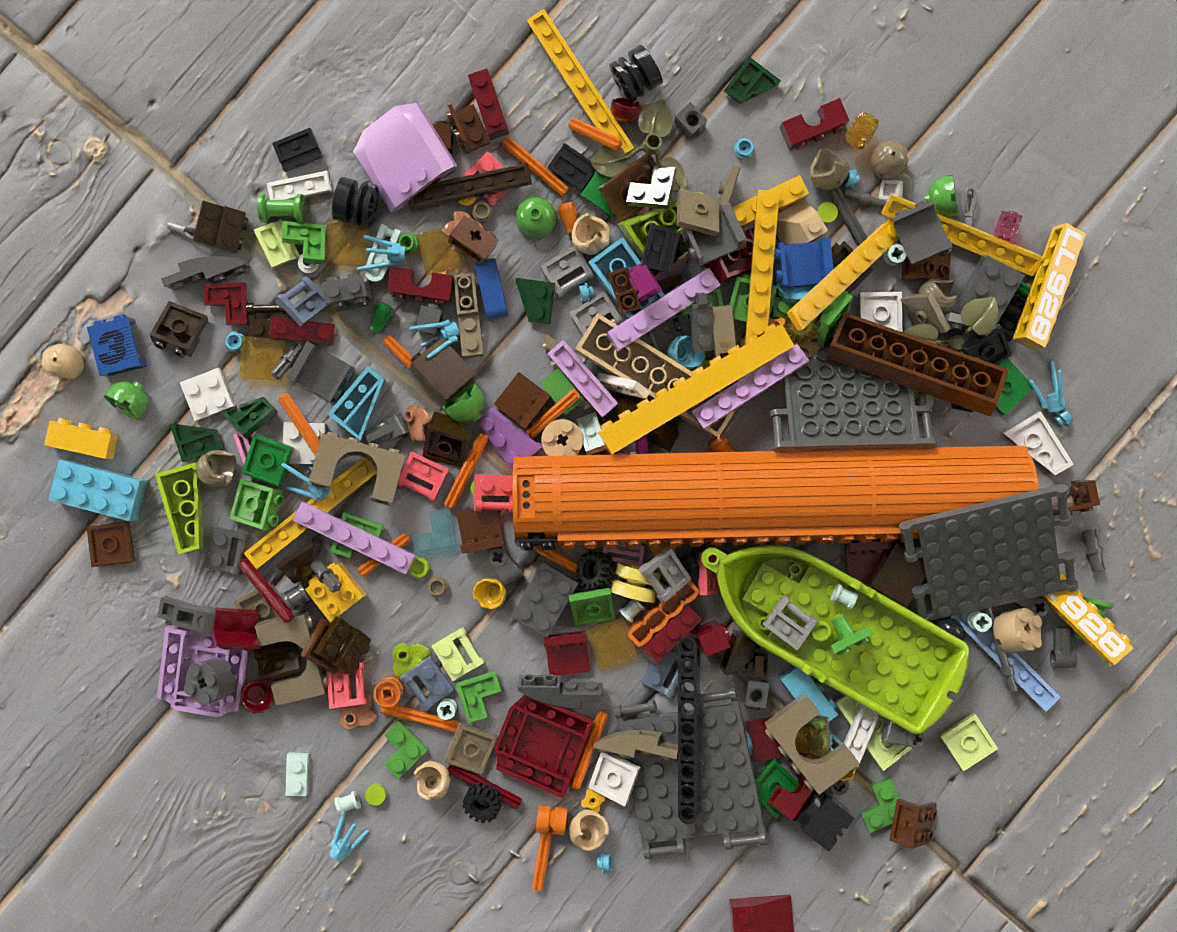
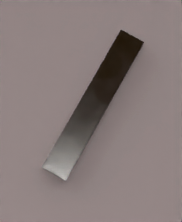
M527 162L432 183L409 200L410 210H419L532 185L529 164Z

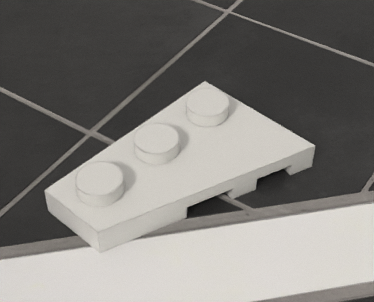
M1040 411L1003 432L1016 445L1027 446V452L1031 457L1054 475L1074 465Z

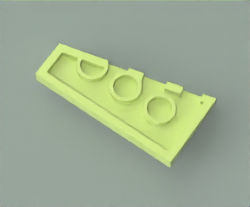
M842 695L834 703L851 727L860 703L846 695ZM879 716L866 750L879 769L884 771L910 751L912 747L881 740L886 720Z

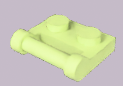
M464 627L432 645L433 650L452 681L484 663L482 657L478 656L467 638ZM458 638L472 660L471 663L467 664L454 639Z

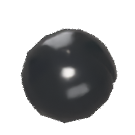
M940 618L934 624L962 641L965 638V630L956 619Z

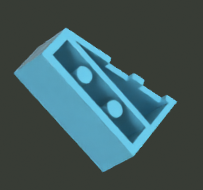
M368 365L329 411L328 415L358 440H361L385 378Z

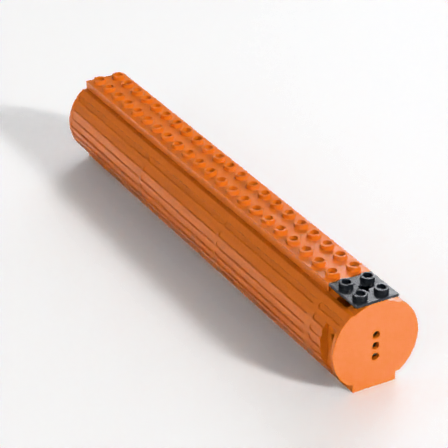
M1027 446L801 450L780 453L774 451L513 457L514 542L522 551L533 550V547H542V550H554V546H562L564 550L576 549V546H584V549H597V545H605L606 549H616L618 545H626V548H639V545L647 544L648 548H659L661 544H669V547H681V544L690 543V547H701L704 543H711V546L717 547L724 546V543H732V546H744L747 542H753L755 546L766 545L767 542H774V545H786L790 541H795L796 545L808 544L810 541H816L817 544H829V541L838 540V544L851 543L853 540H859V543H871L872 540L880 539V543H890L896 539H901V542H904L903 534L899 528V524L903 521L1038 490V479L1033 459L1027 452ZM917 529L912 531L913 542L914 539H919Z

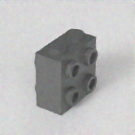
M360 273L348 274V278L344 279L331 277L327 279V282L321 283L325 304L336 309V311L348 310V306L357 305V307L368 306L369 302L374 301L371 282L364 275H360Z

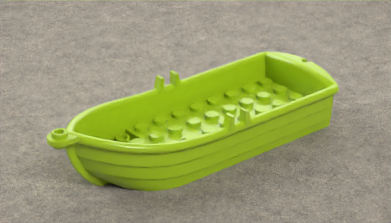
M766 545L741 549L727 555L711 547L702 553L701 561L703 565L717 573L721 596L731 617L751 640L765 650L913 734L924 733L944 715L953 703V700L947 697V693L953 691L958 694L966 675L970 653L969 646L961 639L825 561L798 549ZM710 555H715L716 559L714 562H709L708 558ZM837 584H841L842 588L852 593H858V598L852 609H847L846 605L836 600L834 602L830 600ZM785 594L790 598V602L809 616L813 615L818 620L827 622L831 626L832 634L827 641L819 642L812 638L809 633L799 649L795 650L762 624L774 609L780 597ZM786 608L782 610L784 615L803 628L805 626L802 620ZM844 614L852 630L856 632L867 626L871 628L873 634L869 636V641L858 646L854 643L850 645V651L839 656L837 653H830L828 646L836 643L840 638L831 622L835 618Z

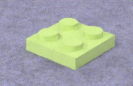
M975 713L970 714L939 734L962 771L970 768L998 749Z

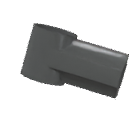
M401 413L385 419L384 423L372 427L364 433L368 443L380 445L390 439L394 440L409 433V430Z
M1053 627V650L1050 652V663L1053 668H1075L1077 666V654L1073 649V629L1071 627Z

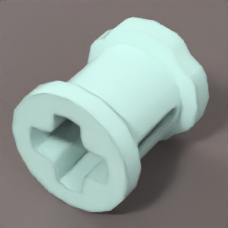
M900 244L891 246L883 255V260L890 266H895L906 258L905 250ZM891 254H898V257H892Z
M837 584L830 600L833 602L836 600L846 605V608L850 610L858 598V593H852L842 588L841 584Z
M631 599L624 608H620L618 611L632 623L634 621L633 618L646 608L639 600Z
M973 611L967 616V624L972 629L986 632L992 626V619L985 613Z
M452 698L443 699L437 707L438 716L443 720L451 719L457 711V703ZM446 705H449L450 710L446 713L444 711V707H446Z
M352 791L348 796L342 798L339 796L335 797V806L339 815H344L348 810L360 809L361 801L358 793Z

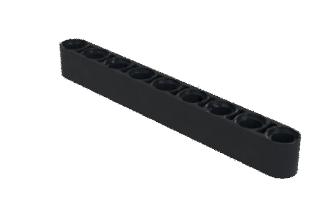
M693 633L684 635L678 643V818L684 824L694 823L700 812V641L698 636ZM685 640H691L694 643V648H687L684 643ZM685 661L692 662L694 669H687L684 664ZM685 682L692 683L694 690H687L684 685ZM685 703H690L694 707V711L686 710ZM684 725H691L694 728V732L686 731ZM684 746H691L694 749V753H688ZM684 767H691L694 770V773H687ZM684 788H691L694 794L690 795L686 793ZM684 809H691L694 815H688Z

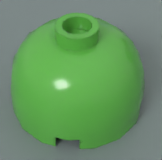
M953 175L943 176L934 180L929 186V194H925L927 202L933 200L936 213L946 217L958 216Z
M530 197L519 205L516 212V224L519 231L526 237L542 239L554 230L556 211L548 200L541 197Z
M127 381L117 382L104 395L106 401L114 408H120L123 410V414L135 420H140L148 408V397L143 392L145 388L136 381L133 383Z
M469 384L459 391L452 401L449 400L442 408L451 419L460 423L468 421L472 423L481 417L480 412L485 404L484 395L477 384Z

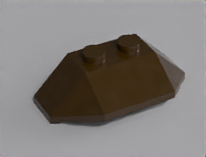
M619 392L613 393L611 396L618 404L604 415L603 418L614 423L620 419L618 417L619 414L628 409L630 412L638 409L636 404L645 399ZM675 418L647 433V441L670 452L679 435Z

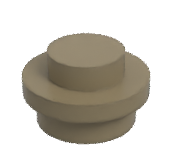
M479 201L473 206L472 215L475 220L486 222L492 217L493 210L487 202Z
M434 576L427 583V590L434 597L444 595L448 589L447 581L441 576Z

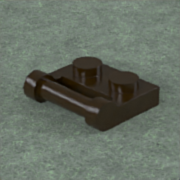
M247 303L248 340H286L269 338L271 319H256V313L281 312L283 318L291 319V316L283 308H280L277 304L255 305L254 303Z

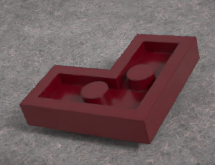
M247 283L203 284L205 306L225 305L226 325H248L246 311L248 303Z

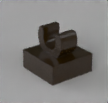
M760 653L755 656V659L746 663V669L755 670V677L763 678L767 675L768 654Z

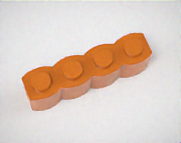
M690 580L667 601L660 602L659 600L657 605L650 607L644 613L642 619L635 621L627 631L628 637L637 647L645 645L651 639L653 633L660 631L667 624L669 618H673L681 612L684 604L690 603L697 597L699 589Z

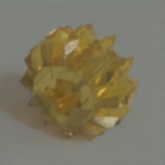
M866 112L860 113L849 127L845 141L854 148H865L876 133L879 120Z
M786 316L784 321L788 324H784L783 327L785 330H789L787 334L792 336V342L797 338L798 345H801L803 339L806 343H809L811 341L810 336L815 337L817 335L813 330L818 329L819 325L812 324L817 319L815 318L803 330L798 331L790 318Z

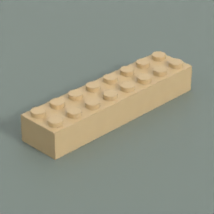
M599 313L595 315L574 349V352L611 375L637 381L650 392L647 397L652 400L656 398L655 393L663 388H666L667 391L673 388V382L684 377L687 380L692 377V371L639 338L620 351H617L606 333L618 325ZM723 391L716 392L678 416L703 431L692 415V411ZM735 411L717 421L703 432L713 438H719Z

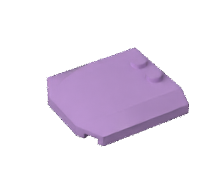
M418 103L393 107L363 131L353 151L372 183L378 185L379 194L391 213L399 211L409 203L412 197L438 178H443L458 167Z
M175 625L167 626L164 633L157 698L160 700L163 698L171 704L170 707L177 711L213 717L223 716L232 711H239L242 705L241 692L244 687L248 651L241 648L220 649L215 645L213 634ZM217 657L225 659L230 663L232 667L230 669L231 673L236 678V685L232 694L204 705L196 702L190 695L185 693L186 674L191 665Z

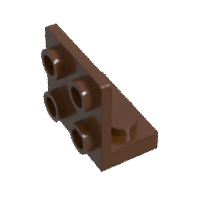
M451 103L447 104L450 111L446 112L453 130L458 129L455 131V135L461 149L466 148L467 153H470L490 144L474 104L458 111H454Z
M951 251L915 267H911L906 255V258L902 261V280H949Z
M518 372L495 401L494 405L523 428L527 429L550 400L551 396Z
M1079 479L1071 481L1070 492L1075 501L1068 503L1070 515L1073 514L1072 511H1092L1093 506L1100 505L1095 480ZM1052 506L1053 516L1059 515V506Z
M468 509L456 513L462 545L460 546L462 554L505 545L498 510L474 512V509Z
M897 799L889 841L911 849L929 844L934 834L932 826L937 817V804L931 802L917 805L903 799Z

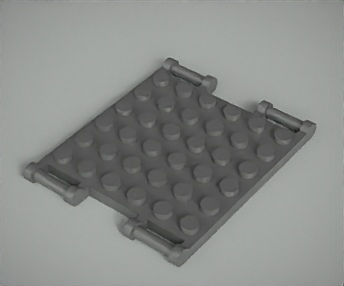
M818 335L789 336L794 345H799L809 359V362L783 379L786 409H773L770 411L775 439L773 443L774 452L780 453L788 450L919 447L933 449L937 447L936 439L933 437L930 418L932 414L931 407L927 405L915 406L913 389L827 359L834 335L824 347L816 343ZM917 415L922 417L925 438H920ZM782 418H787L789 441H783Z
M1059 484L901 522L899 528L903 534L906 547L905 559L908 562H915L918 558L922 557L927 584L912 588V595L916 599L918 615L930 622L931 620L1065 590L1069 592L1078 590V581L1075 580L1074 571L1075 554L1069 551L1057 553L1055 526L1067 527L1072 524V518L1068 512V486ZM1057 496L1059 515L1053 516L1051 497ZM915 529L918 531L920 547L917 548L914 547L912 531ZM1064 563L1066 580L1060 581L1059 564ZM926 594L930 595L932 610L929 611L926 610L924 600Z
M736 687L729 688V691L703 695L700 693V812L694 823L684 824L678 818V757L673 760H665L661 758V755H645L639 750L635 757L625 758V760L641 767L632 790V796L645 860L652 859L653 856L677 853L679 855H686L684 838L723 834L726 850L733 849L735 846L751 844L768 845ZM730 699L732 704L706 708L704 706V703ZM655 700L631 706H614V714L617 718L619 732L626 730L662 732L661 741L678 744V712L658 714ZM647 711L651 715L626 720L624 717L627 714ZM684 725L686 731L694 732V728L691 725ZM684 746L688 753H694V749L691 746ZM684 767L687 773H694V770L691 767ZM684 788L686 793L690 795L694 794L691 788ZM684 809L688 815H694L691 809ZM758 829L759 835L731 837L733 832ZM677 841V845L651 848L652 842Z

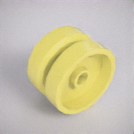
M617 563L615 574L626 579V581L613 580L610 591L627 598L654 603L657 592L655 589L645 586L646 584L651 585V583L639 571L641 566ZM653 571L660 582L661 573Z

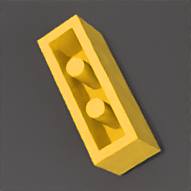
M58 418V421L49 422L44 445L104 459H113L118 435L111 433L112 429L99 427L98 430L91 429L92 425L80 422L77 426L71 424L72 420Z

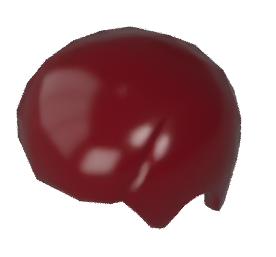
M626 98L612 99L610 110L616 120L623 123H632L641 115L643 105H640L639 101L632 103Z
M260 680L250 681L243 687L241 692V702L244 708L254 714L263 713L269 709L274 698L268 683H262Z

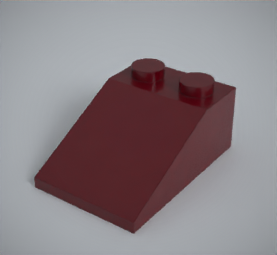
M755 223L742 227L746 237L745 248L704 264L706 269L710 268L720 284L751 270Z
M790 894L729 899L732 932H794Z

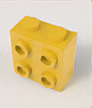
M333 562L327 567L333 570L334 576L341 582L340 591L331 592L324 583L319 582L317 575L307 582L310 586L305 589L329 622H332L335 616L339 617L367 595L342 562L337 565Z

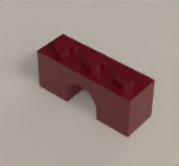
M488 69L468 74L489 140L508 135V127Z
M838 98L820 106L817 111L820 117V124L817 126L808 125L802 114L783 121L779 128L788 149L795 148L799 150L807 146L809 141L814 140L818 142L826 138L828 133L833 132L837 134L845 130V126L850 120L841 99Z
M391 266L387 291L393 294V298L405 299V296L413 297V301L425 302L428 299L434 300L433 303L437 305H446V302H452L454 277L452 275L432 273L431 281L427 286L417 287L414 285V271L412 269Z
M686 605L641 651L656 665L702 619L689 605Z
M716 619L693 628L706 657L730 648L728 642L732 640L730 633L725 625L719 623Z
M800 753L806 758L815 759L808 753ZM791 766L790 770L798 778L797 787L789 792L786 788L777 786L766 804L784 818L793 821V819L800 815L801 807L805 801H808L813 796L814 792L805 784L804 780H806V777L802 773L798 775Z

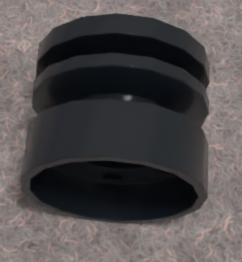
M638 45L628 52L630 63L624 57H619V64L613 61L609 65L617 87L632 103L637 100V95L639 97L644 96L642 85L651 91L663 83L659 68L643 45Z
M341 177L333 197V220L349 223L353 217L356 226H360L362 223L364 228H370L379 206L378 185L371 184L369 186L367 182H363L358 190L356 180Z

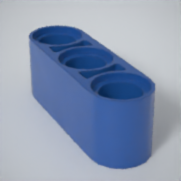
M487 259L482 266L475 262L488 321L507 317L508 311L496 259Z

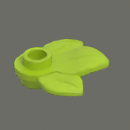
M401 643L396 645L392 651L394 674L400 678L402 674L430 656V650L421 644L409 646ZM406 652V656L400 657L399 653Z

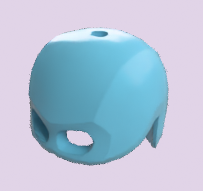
M679 335L670 343L667 356L687 369H695L704 361L705 351L693 352L691 336Z

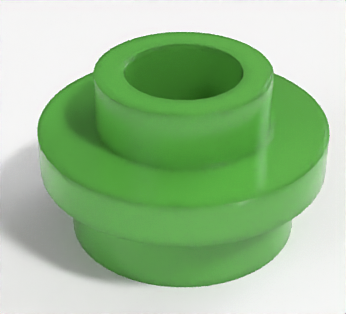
M413 233L403 234L398 241L400 246H405V253L408 254L414 253L419 246V240ZM409 240H411V246H410V247L408 246V241H409Z

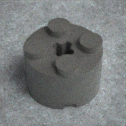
M217 657L191 665L186 674L185 693L190 695L196 702L204 705L229 696L234 691L236 685V678L231 673L230 669L232 667L230 663L223 658Z

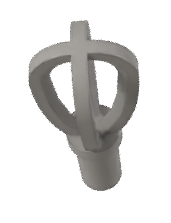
M967 187L961 193V207L964 224L972 227L979 194L976 188ZM971 191L972 202L970 211L968 212L967 192Z
M169 221L167 229L181 233V235L192 240L193 236L188 231H194L195 226L180 225Z

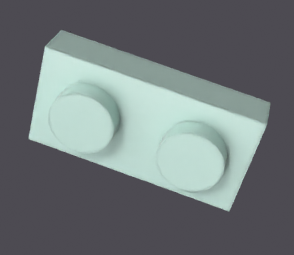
M596 412L577 418L587 455L605 450L606 447L597 433L601 428Z
M288 753L285 796H307L309 753Z

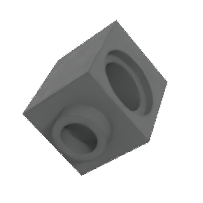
M689 102L675 116L674 123L692 139L695 135L699 137L706 130L707 119ZM693 118L697 121V125L690 126L687 120Z
M434 304L421 305L417 325L442 322L444 312L439 310L440 306ZM440 327L417 331L438 336Z
M746 677L743 703L748 709L759 711L760 708L766 709L769 690L767 680ZM759 690L761 692L758 699H751L750 696L753 691Z

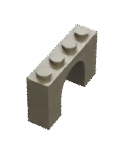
M334 432L322 433L309 485L329 490L338 463L349 456H361L368 459L376 470V482L371 501L391 506L405 455L401 454V451L390 448L389 451L381 449V446L378 444H362L356 438L349 437L348 440L340 438V435Z
M308 610L293 613L295 617L289 623L283 622L280 617L259 621L255 629L260 646L290 641L299 645L304 650L315 626L312 615L309 616ZM307 660L306 669L300 674L275 680L271 685L276 706L324 695L328 689V680L323 668Z
M804 692L765 722L767 727L765 732L772 741L774 739L780 744L778 749L785 758L789 756L792 759L793 763L791 766L798 775L802 773L806 777L804 782L811 791L815 789L820 795L860 763L844 742L819 759L806 758L796 750L795 738L798 731L820 713Z

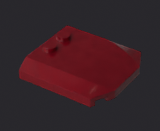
M524 694L509 708L496 741V770L564 798L593 726L594 719L566 707L535 700Z

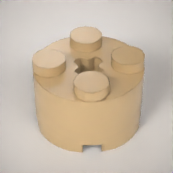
M566 419L555 420L548 424L542 433V447L548 456L578 455L583 446V435L580 428L572 421ZM559 435L568 437V440H566L567 445L557 444Z
M1022 608L1003 611L1000 616H996L993 626L996 639L1000 640L1002 645L999 646L1003 651L1007 653L1029 651L1040 648L1042 645L1040 628L1042 620L1039 615H1034L1031 610Z

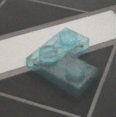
M450 508L429 511L432 532L412 535L415 555L457 549Z

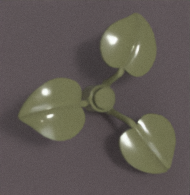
M659 100L652 103L639 116L638 128L642 133L648 134L639 148L624 157L622 147H620V150L615 151L603 145L592 159V167L599 174L613 178L628 167L626 160H629L643 150L648 155H656L658 166L676 168L677 172L672 192H678L680 188L685 189L686 176L681 164L672 157H666L662 163L660 162L661 152L658 149L662 145L661 138H664L671 132L673 125L665 101Z
M988 297L968 302L962 309L961 319L965 325L970 327L963 334L953 335L950 340H936L938 330L930 324L915 325L904 333L935 344H949L952 350L964 354L961 345L967 342L966 336L972 329L977 334L984 335L994 328L998 318L997 301L995 297Z

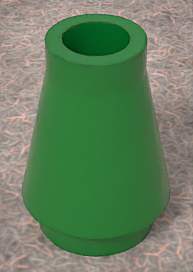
M378 301L377 305H374L369 329L380 334L393 315V307Z

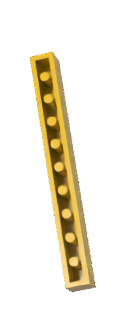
M774 323L763 329L764 334L757 337L755 334L746 339V345L732 347L727 351L729 355L721 358L720 355L709 361L710 366L703 369L701 366L692 371V377L687 380L684 377L673 382L674 387L667 391L666 388H663L655 393L656 398L648 401V399H645L636 404L638 409L630 412L628 409L618 415L620 419L612 423L609 420L601 425V430L597 433L609 454H614L794 347L783 325L775 326Z

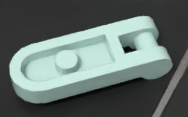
M381 224L376 238L384 240L385 236L391 238L390 242L398 243L402 231L398 229L392 230L387 225ZM374 242L372 248L388 250L389 246ZM370 253L366 265L390 262L391 260H387V254ZM389 267L365 270V275L372 282H381L386 277Z

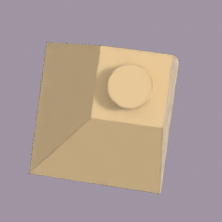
M804 199L778 213L776 236L780 243L784 242V245L810 243L828 232L818 212Z

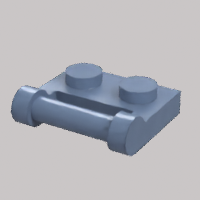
M303 277L299 280V284L285 294H280L275 298L276 304L283 308L300 327L328 307L325 304L324 294L308 277ZM303 290L309 292L296 303L292 304L290 302L292 298Z
M671 650L656 665L650 661L641 679V683L674 699L675 691L678 687V668L669 686L666 687L663 683L674 661H678V653ZM685 661V667H690L692 662Z
M431 655L400 677L403 684L406 683L419 700L420 706L424 711L454 690V686ZM415 675H418L432 694L430 697L427 698L413 680Z

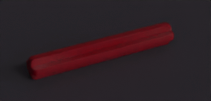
M242 559L238 563L241 571L283 622H291L295 617L293 612L249 559Z
M451 764L447 768L450 775L469 785H476L477 782H481V785L487 782L489 787L491 784L494 785L493 789L498 788V794H502L501 799H503V803L514 809L519 808L522 799L517 795L471 771Z

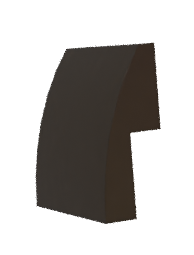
M281 641L260 646L259 649H253L254 658L258 663L259 680L262 683L302 672L298 646L293 642Z

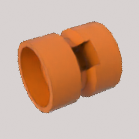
M387 676L374 689L375 701L382 707H392L402 698L405 686L397 676Z
M539 805L535 832L547 834L549 831H552L553 835L564 836L567 808L555 807L552 810L550 806Z

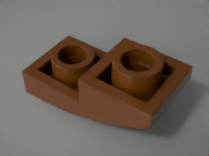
M626 266L607 273L621 315L640 309L641 305L639 300H637V292L629 280L631 276L628 267Z

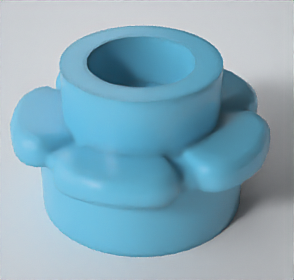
M739 139L738 143L734 145V151L741 159L749 158L754 153V144L749 139Z
M856 169L849 170V174L842 183V186L852 190L854 186L858 185L860 176L857 174Z
M587 283L579 286V295L582 303L594 298L592 286L588 287Z
M231 332L226 337L225 344L230 351L237 352V350L241 351L244 349V341L246 339L241 333Z
M1065 409L1055 412L1056 416L1053 417L1061 427L1064 425L1069 427L1073 421L1072 416Z
M604 852L601 853V857L597 858V867L603 874L607 871H612L613 868L611 854H605Z

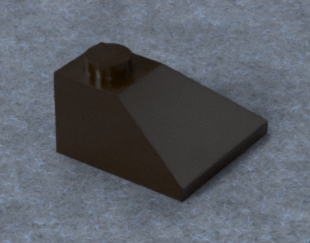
M679 242L671 273L650 269L663 293L680 283L690 258L689 253Z
M434 411L426 431L423 457L462 468L468 436L457 421L451 419L448 415Z
M321 539L309 543L276 564V566L294 584L308 582L313 578L311 574L314 573L310 569V564L320 557L323 544Z
M736 629L732 631V640L729 641L730 648L726 649L720 665V669L725 675H730L751 661L753 656L757 655L760 650L758 644L751 640L744 632Z

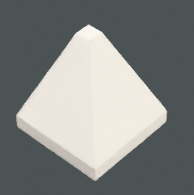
M882 180L878 198L887 201L891 193L902 197L903 181Z

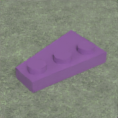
M494 408L489 409L476 420L477 424L512 470L514 464L513 457L532 456L542 448L541 443L533 441L528 437L529 434L525 431L521 432L512 425L509 419Z

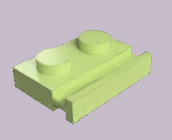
M282 219L254 229V234L271 269L300 257L294 244L282 243Z

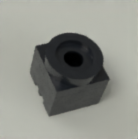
M814 789L813 796L808 801H805L801 807L800 815L793 819V821L800 826L805 834L827 851H830L837 843V834L841 837L843 835L842 828L847 829L855 818L845 805L827 791L819 795Z

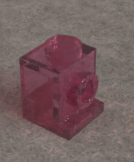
M1001 211L994 236L1014 244L1023 215H1019L1015 211Z

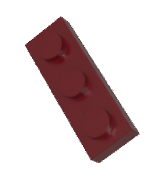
M271 316L269 338L333 345L335 324L308 321L300 327L294 319Z

